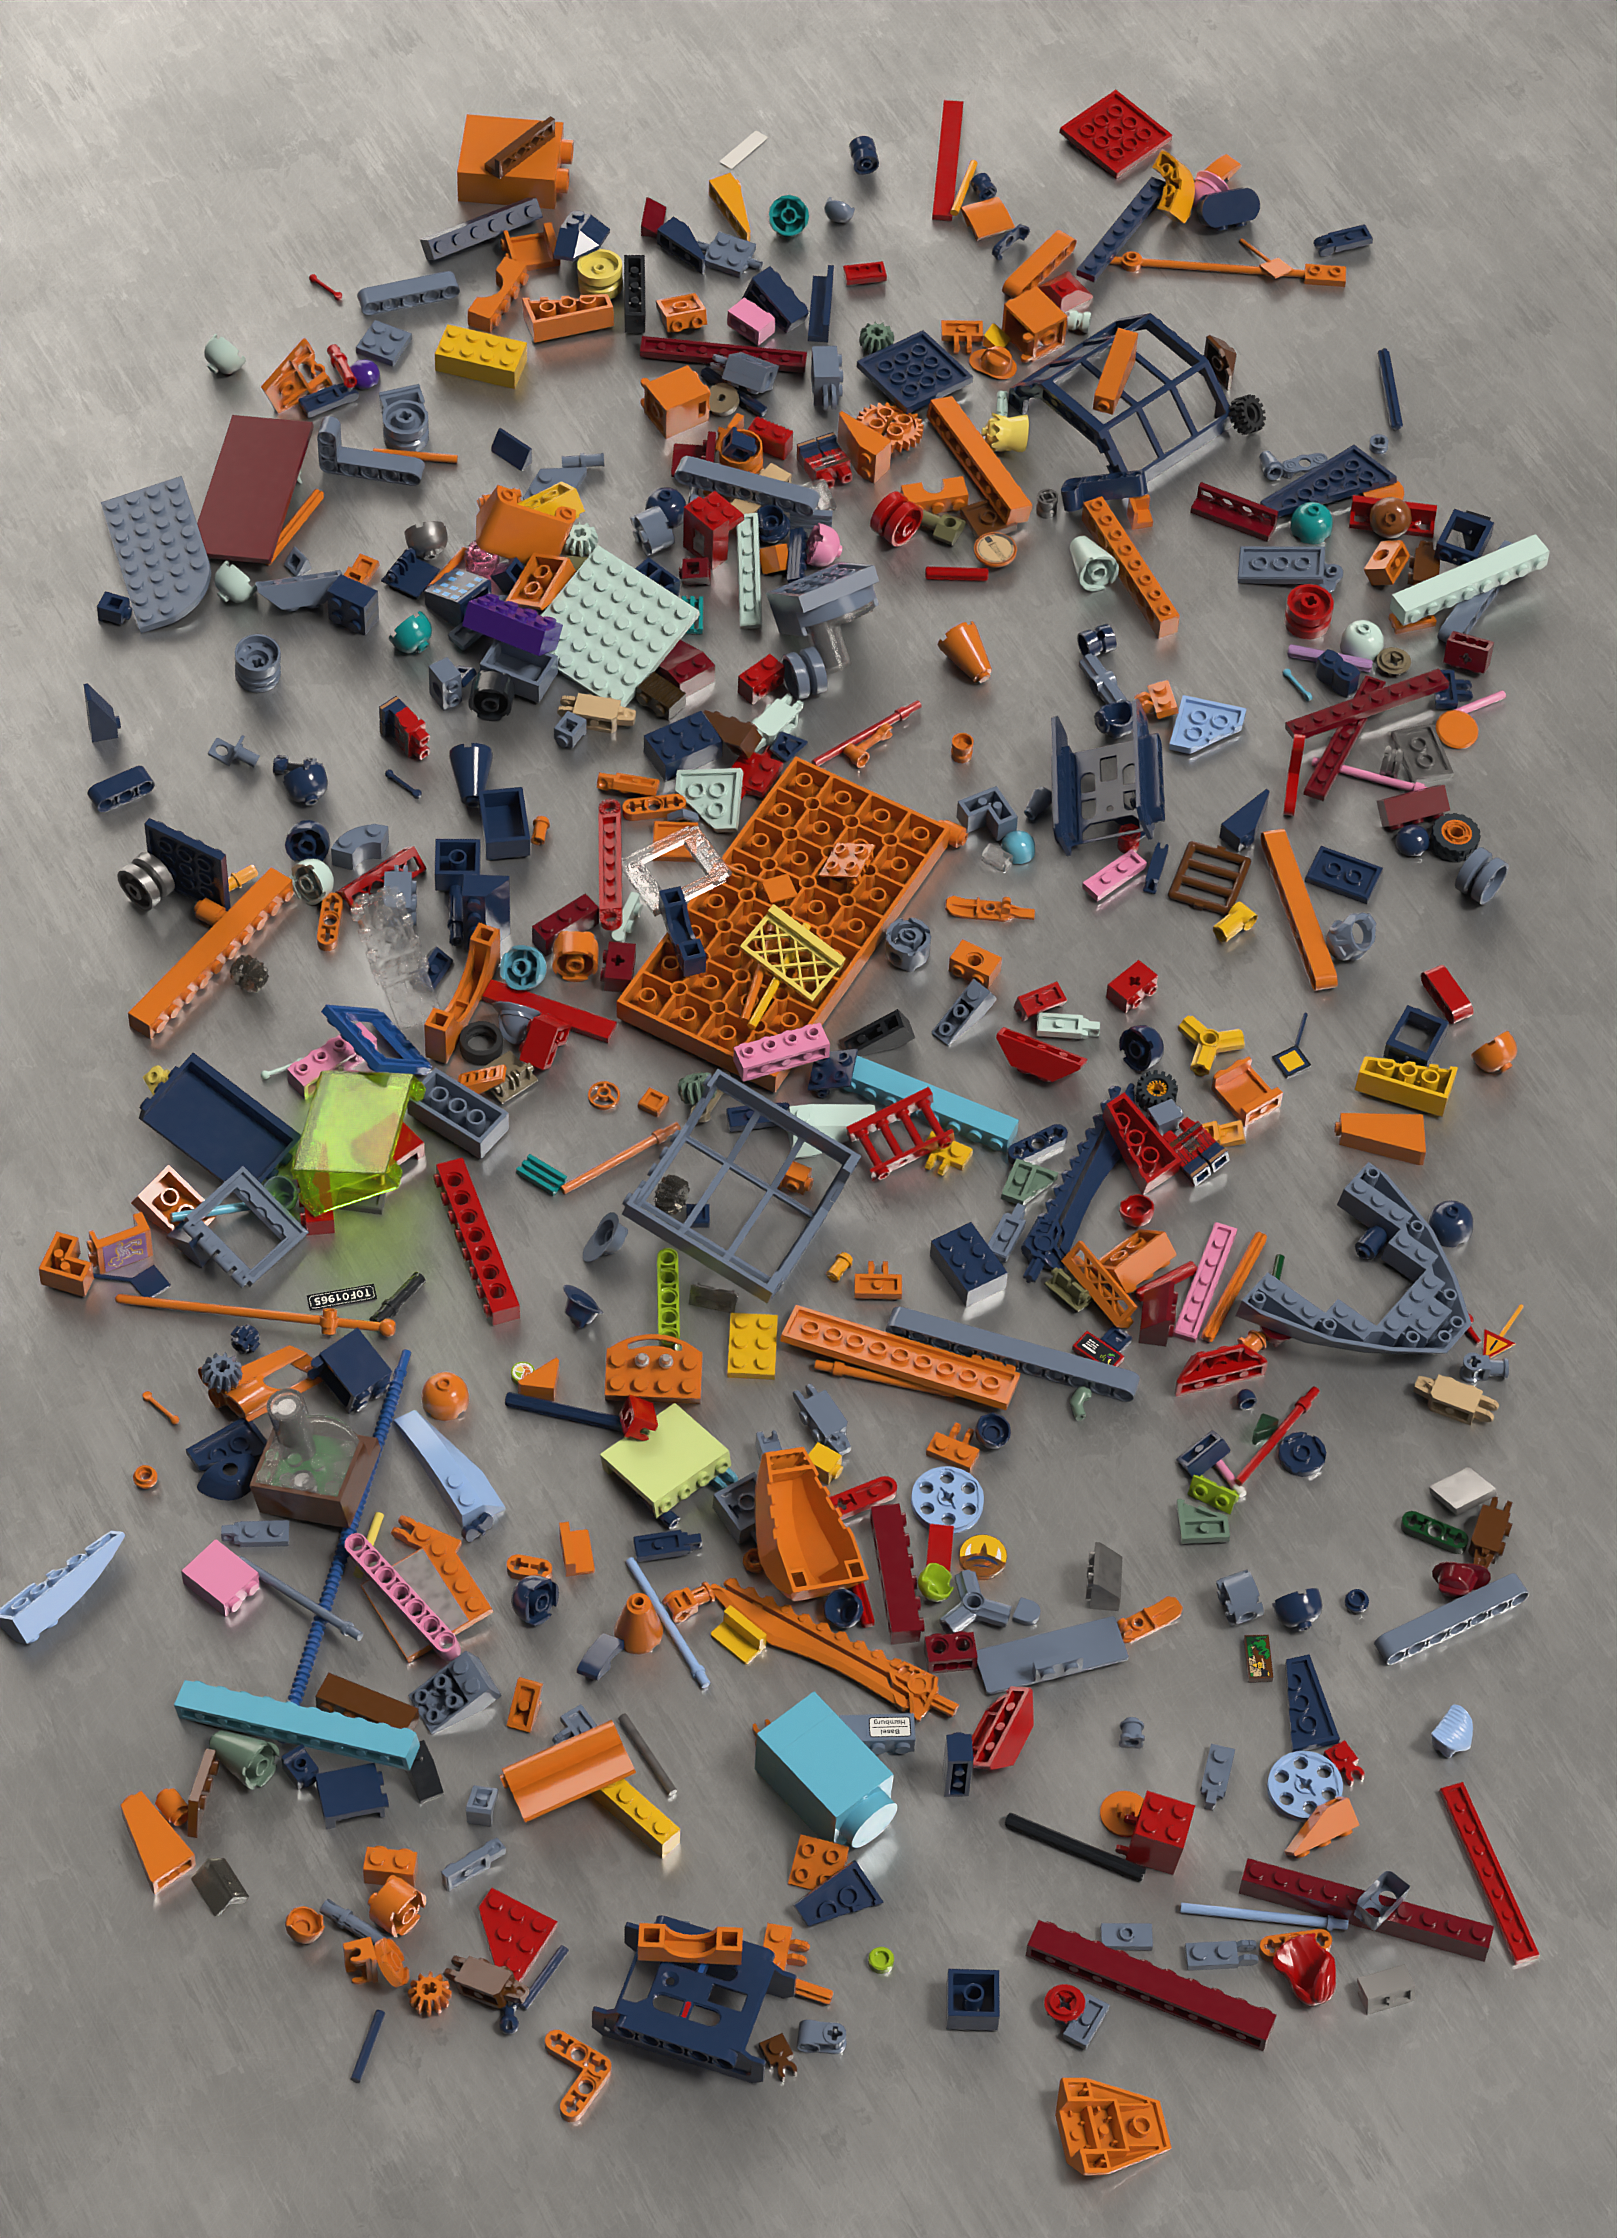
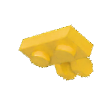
M931 1131L926 1141L936 1137L933 1131ZM953 1141L945 1149L939 1148L926 1154L929 1158L925 1169L931 1170L936 1161L939 1160L942 1162L938 1168V1174L941 1176L946 1173L950 1166L962 1171L972 1156L973 1149Z

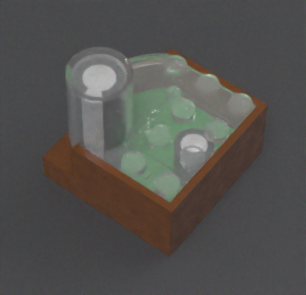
M282 1389L275 1392L267 1401L266 1406L273 1429L249 1485L259 1512L350 1528L381 1450L378 1438L357 1435L346 1423L335 1417L320 1414L310 1415L303 1395L295 1389Z

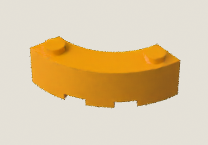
M1161 150L1152 166L1166 181L1157 209L1172 221L1185 224L1191 215L1194 201V179L1190 170L1170 153Z

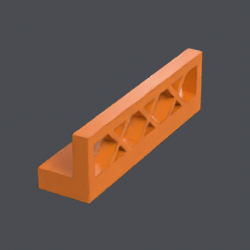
M1078 1241L1061 1261L1083 1288L1089 1291V1295L1116 1327L1129 1328L1134 1323L1130 1316L1138 1307L1083 1241ZM1080 1250L1084 1253V1261L1080 1256H1076ZM1090 1267H1096V1269L1098 1270V1278L1090 1270ZM1104 1284H1110V1285H1111V1287H1112V1295H1111V1293L1106 1289V1287L1104 1286ZM1118 1300H1123L1128 1308L1124 1310L1118 1303Z

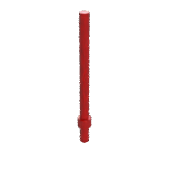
M916 700L906 707L901 706L892 715L814 758L811 761L812 764L816 766L822 765L843 753L844 748L849 743L857 745L874 735L884 723L892 725L897 721L907 719L909 714L922 708L920 701Z
M1313 1386L1304 1397L1298 1399L1294 1405L1295 1408L1234 1479L1238 1486H1242L1301 1414H1305L1312 1406L1311 1402L1320 1393L1317 1387Z

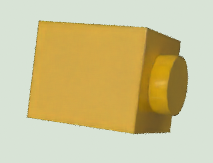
M817 1442L808 1455L819 1473L817 1478L829 1485L833 1478L837 1479L843 1470V1466H841L842 1455Z

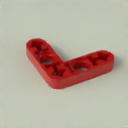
M1294 734L1283 809V815L1294 816L1299 774L1305 743V735Z

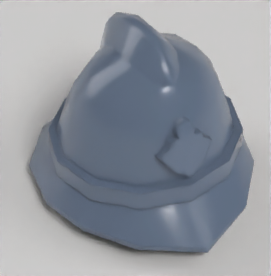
M498 1001L492 1003V1006L498 1012L499 1029L502 1036L512 1044L523 1042L528 1035L526 1028L529 1021L533 1017L541 1015L538 1010L512 1002Z

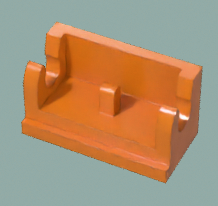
M371 1937L343 1943L346 1972L359 1970L363 1973L362 1976L353 1978L352 1983L378 1982L377 1958Z

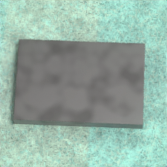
M1433 723L1391 731V738L1396 750L1399 748L1404 749L1402 764L1410 783L1415 784L1419 782L1423 784L1453 778L1454 772Z

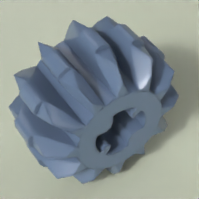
M215 1352L213 1358L207 1357L205 1364L202 1366L203 1383H208L209 1390L216 1388L217 1393H219L221 1389H224L229 1393L231 1387L237 1388L239 1381L242 1379L241 1362H236L235 1355L229 1358L226 1352L223 1356H219Z

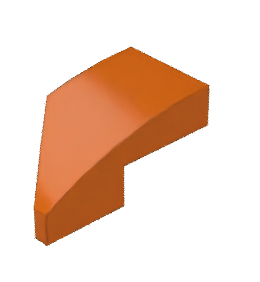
M736 413L727 429L718 427L716 452L719 451L718 444L721 438L733 426L737 429H744V415Z

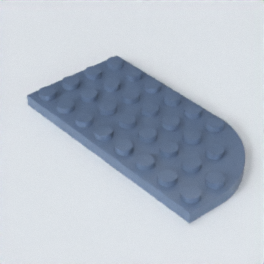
M182 476L101 502L141 634L172 624L185 617L199 604L206 594L211 580V565Z

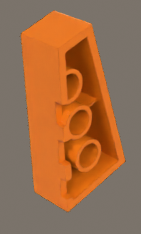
M608 294L580 295L579 299L561 296L559 300H549L548 297H540V300L530 301V298H522L523 317L534 343L614 326L613 305Z

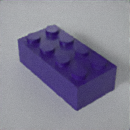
M487 594L468 602L462 626L540 656L557 649L563 624L556 622L557 620L553 617H542L537 615L535 610L522 609L515 602H505L500 600L497 595Z

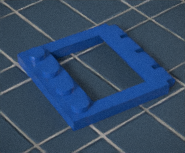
M325 1005L321 1012L326 1016L327 1022L341 1033V1038L352 1045L354 1052L368 1063L367 1066L372 1071L377 1073L390 1072L426 1075L432 1069V1065L427 1059L420 1055L417 1048L407 1040V1037L396 1025H393V1022L384 1012L374 1008ZM351 1021L371 1022L403 1059L386 1058L383 1054L379 1053L375 1049V1045L364 1037L360 1028Z

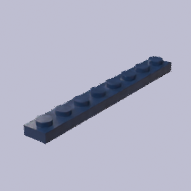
M1154 177L1148 180L1076 270V276L1091 282H1095L1159 203L1163 195L1164 186L1166 185L1165 181Z

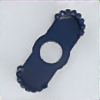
M1019 224L1012 231H1009L993 247L992 255L997 260H1002V252L1009 249L1018 239L1024 241L1030 233L1029 227ZM1011 236L1010 241L1006 244V241Z

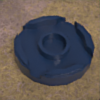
M1296 1432L1283 1439L1279 1447L1278 1458L1280 1464L1287 1472L1295 1476L1306 1477L1312 1476L1322 1469L1327 1452L1325 1445L1318 1437L1307 1435L1306 1432Z

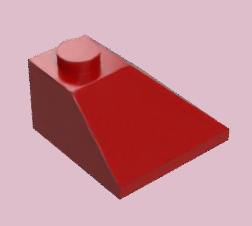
M1069 271L1037 286L1064 313L1093 299V295Z

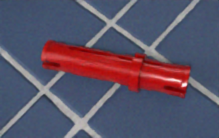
M337 344L330 345L327 348V353L331 358L332 366L337 369L347 388L354 387L357 384V378L347 363L346 355L341 352Z

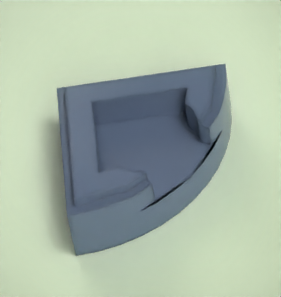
M680 809L667 814V821L678 822L679 820H688V822H697L699 817L698 813Z

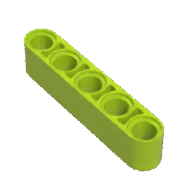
M663 1248L657 1255L658 1334L680 1339L678 1254L672 1248ZM658 1340V1346L671 1348L676 1351L680 1349V1345Z

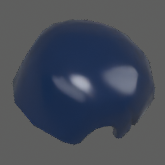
M1415 824L1405 826L1396 836V847L1404 855L1421 856L1425 850L1430 848L1429 835L1421 826Z
M993 1412L982 1415L975 1427L976 1439L985 1448L998 1449L1009 1441L1011 1436L1010 1424L1003 1416Z
M847 1589L834 1590L827 1596L824 1603L825 1617L840 1628L853 1627L861 1619L864 1611L862 1600L855 1593Z

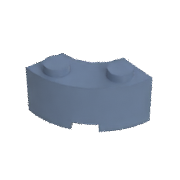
M377 824L364 825L344 833L331 848L332 865L354 870L358 864L365 860L382 859L389 844L388 826Z

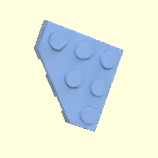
M1183 695L1169 750L1191 754L1241 731L1247 708Z

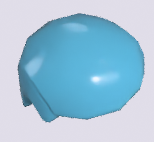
M1019 830L1006 834L1002 839L1004 859L1013 864L1029 862L1035 855L1033 837L1027 832Z

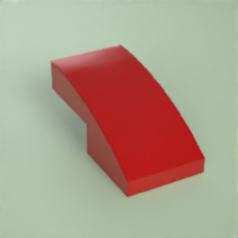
M930 1524L926 1566L929 1563H937L944 1566L950 1572L954 1526Z

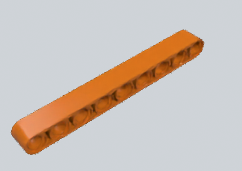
M1284 829L1261 832V845L1311 986L1314 991L1336 988L1338 986L1336 970L1287 834Z

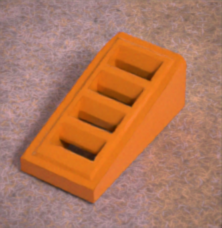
M503 1064L462 1073L458 1076V1082L477 1094H481L505 1082L507 1067Z

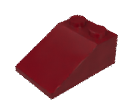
M682 640L678 641L654 671L662 678H665V680H668L669 683L671 682L672 685L685 691L686 697L715 682V664L703 651Z

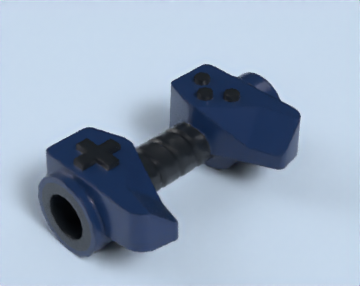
M277 755L273 760V773L283 774L284 771H292L299 767L307 770L311 769L310 765L312 764L323 766V763L317 762V758H305L303 764L291 763L288 756Z

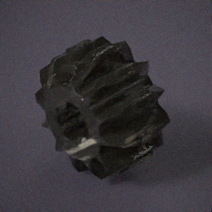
M248 954L247 956L241 955L231 965L229 972L231 973L230 978L235 981V985H239L241 990L246 989L251 993L252 991L258 992L267 983L269 970L263 966V962L258 961L257 957L254 959Z
M668 1174L661 1179V1183L657 1184L658 1188L654 1191L656 1195L653 1201L655 1202V1207L669 1215H675L682 1211L683 1206H686L690 1188L688 1187V1182L683 1178Z

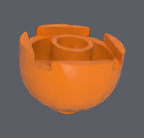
M1509 1031L1493 1038L1494 1040L1485 1043L1471 1054L1479 1068L1486 1072L1499 1070L1503 1073L1513 1066L1511 1062L1517 1055V1044Z
M440 1372L431 1376L423 1386L421 1394L422 1407L425 1412L430 1413L431 1417L436 1420L448 1421L458 1418V1414L462 1413L463 1410L465 1412L469 1404V1393L466 1383L462 1378L450 1372Z

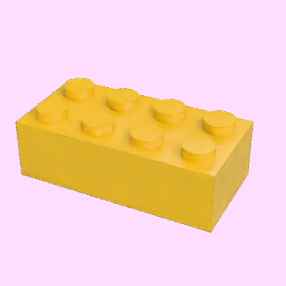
M447 324L435 351V371L515 389L527 361V342Z

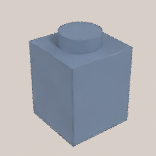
M1170 1099L1148 1108L1146 1118L1161 1135H1164L1170 1130L1174 1132L1180 1129L1178 1124L1184 1118V1114L1180 1106H1176L1174 1101Z

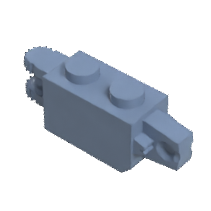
M808 1384L805 1389L809 1398L805 1399L799 1390L794 1391L792 1394L800 1408V1420L804 1425L809 1426L815 1442H820L842 1456L850 1452L851 1445L846 1437L848 1421L828 1392L824 1390L818 1393L812 1384Z

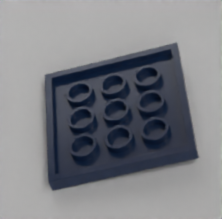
M924 330L857 361V368L905 414L929 404L930 400L942 398L973 383V376Z
M149 818L144 823L147 852L158 858L169 870L175 884L174 891L197 902L208 898L225 907L226 911H228L231 905L226 854L219 849H214L198 839L195 840L185 835L182 831L166 826L163 822Z

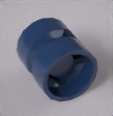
M868 136L854 138L849 144V151L855 172L862 175L873 173L879 167V159L873 139Z
M1108 624L1097 626L1094 630L1089 629L1080 632L1077 635L1078 646L1083 657L1090 653L1099 656L1100 652L1105 654L1114 651L1117 647L1115 634Z

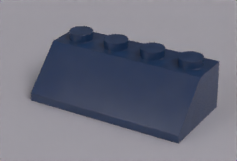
M464 874L462 892L464 950L469 951L470 938L478 923L500 929V941L510 935V876Z

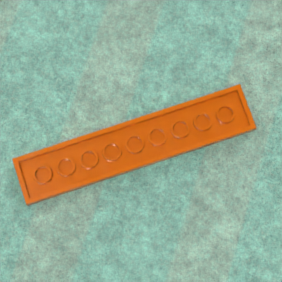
M795 1305L780 1339L781 1342L1002 1410H1007L1021 1374L799 1305Z

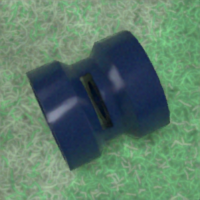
M979 173L972 178L970 185L976 191L981 201L991 199L996 195L997 189L991 183L988 174Z

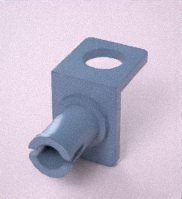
M244 735L240 737L236 746L216 738L208 751L209 756L228 766L231 765L233 759L236 760L237 758L254 768L260 755L243 747ZM216 747H225L228 754L225 756L219 755L216 752Z

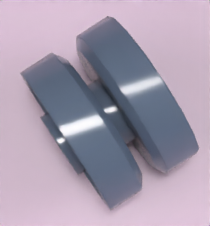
M400 400L385 408L382 414L383 440L387 448L392 450L421 451L429 441L428 412L425 407L418 402Z
M814 647L801 649L799 655L796 652H791L782 656L781 663L785 666L784 681L794 700L798 701L808 698L810 692L813 695H818L827 691L828 681L821 656Z
M1479 847L1468 857L1455 881V888L1464 894L1471 893V898L1481 905L1486 904L1496 894L1505 880L1509 869L1507 862L1500 858L1492 859V853L1483 847Z

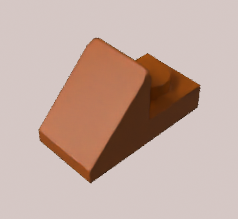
M522 1677L517 1679L506 1726L531 1732L542 1704L539 1701L543 1687L542 1683Z

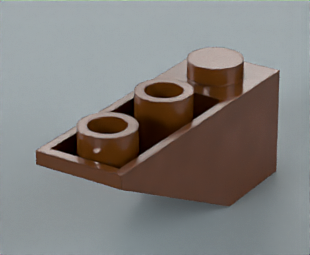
M704 710L703 713L731 752L745 758H750L763 738L757 731L758 727L749 721L745 723L733 716L730 718L726 717L718 711L710 712Z

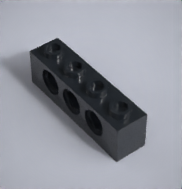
M624 255L625 333H645V255Z

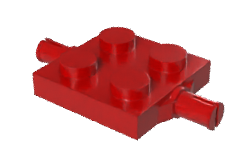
M770 745L766 747L762 754L753 752L750 758L739 756L731 767L741 768L743 771L741 800L746 794L764 798L783 770V762L770 758L773 754L769 750Z

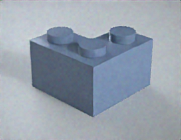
M997 786L958 801L956 818L966 828V833L987 826L996 841H999L1009 832L1017 830L1018 816Z

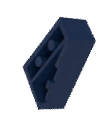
M771 266L752 277L742 297L751 300L759 308L770 313L775 318V325L786 334L804 323L809 314L805 303L797 298L792 288L785 284L780 274L774 271Z

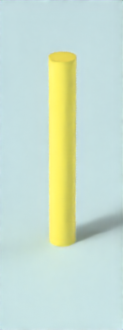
M375 1512L366 1537L372 1546H374L384 1518V1514L380 1512ZM356 1565L353 1575L356 1578H362L364 1573Z

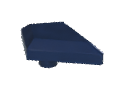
M781 731L769 750L783 762H788L808 741Z

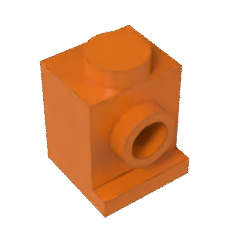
M793 1161L777 1189L781 1190L784 1187L791 1192L804 1195L805 1191H810L814 1179L811 1178L812 1168Z

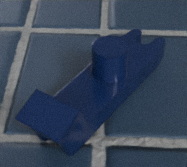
M1160 842L1155 846L1143 891L1156 894L1158 889V883L1169 847L1166 844L1165 848H1160Z

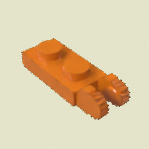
M405 1515L400 1516L398 1523L404 1528L411 1530V1535L406 1530L394 1527L391 1531L393 1537L407 1543V1546L416 1550L423 1548L443 1535L446 1536L456 1553L462 1545V1540L420 1522L417 1523L414 1519Z

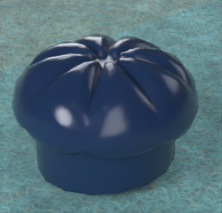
M767 505L758 509L756 513H758L759 540L766 543H776L783 540L790 530V520L787 515L774 505Z

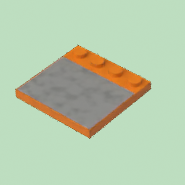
M445 1535L392 1565L395 1571L454 1635L459 1634L494 1613ZM387 1578L383 1583L390 1582L392 1578ZM370 1579L360 1585L408 1663L433 1649ZM407 1594L401 1595L398 1599H404ZM422 1611L415 1612L413 1616L420 1615ZM437 1627L430 1628L428 1632H434Z

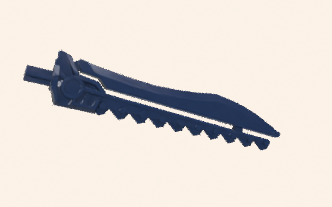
M1130 1083L1125 1094L1135 1104V1085ZM1111 1086L1108 1089L1110 1100L1105 1099L1100 1103L1102 1113H1104L1106 1104L1120 1095L1121 1087ZM1097 1113L1092 1117L1095 1128L1085 1130L1087 1142H1080L1077 1145L1079 1156L1071 1157L1069 1159L1071 1170H1065L1061 1173L1063 1185L1058 1184L1053 1187L1056 1199L1050 1198L1045 1202L1048 1213H1041L1037 1216L1035 1223L1021 1246L1022 1254L1030 1263L1023 1275V1278L1029 1284L1036 1282L1043 1268L1051 1270L1056 1267L1058 1269H1065V1265L1061 1260L1070 1251L1092 1198L1106 1176L1122 1157L1107 1128L1060 1227L1058 1221L1106 1124L1102 1117L1103 1114ZM1062 1233L1063 1240L1060 1245V1248H1058L1057 1244Z

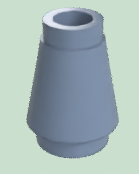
M1263 451L1259 458L1264 476L1270 480L1280 478L1283 474V465L1270 451Z
M1042 786L1035 789L1024 814L1034 820L1052 804V792Z

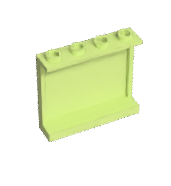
M676 1403L656 1415L659 1425L656 1431L647 1428L640 1430L641 1434L648 1436V1440L642 1441L631 1436L629 1438L624 1437L600 1454L603 1470L608 1475L615 1472L652 1505L656 1518L668 1512L677 1503L687 1499L693 1492L707 1485L709 1481L731 1467L729 1450Z

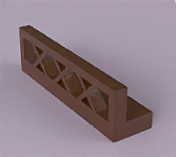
M550 116L543 122L539 121L485 163V170L501 179L555 137V119Z

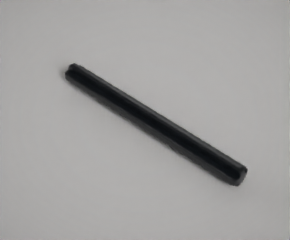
M1012 1812L1005 1819L1006 1827L1139 1882L1145 1877V1867Z

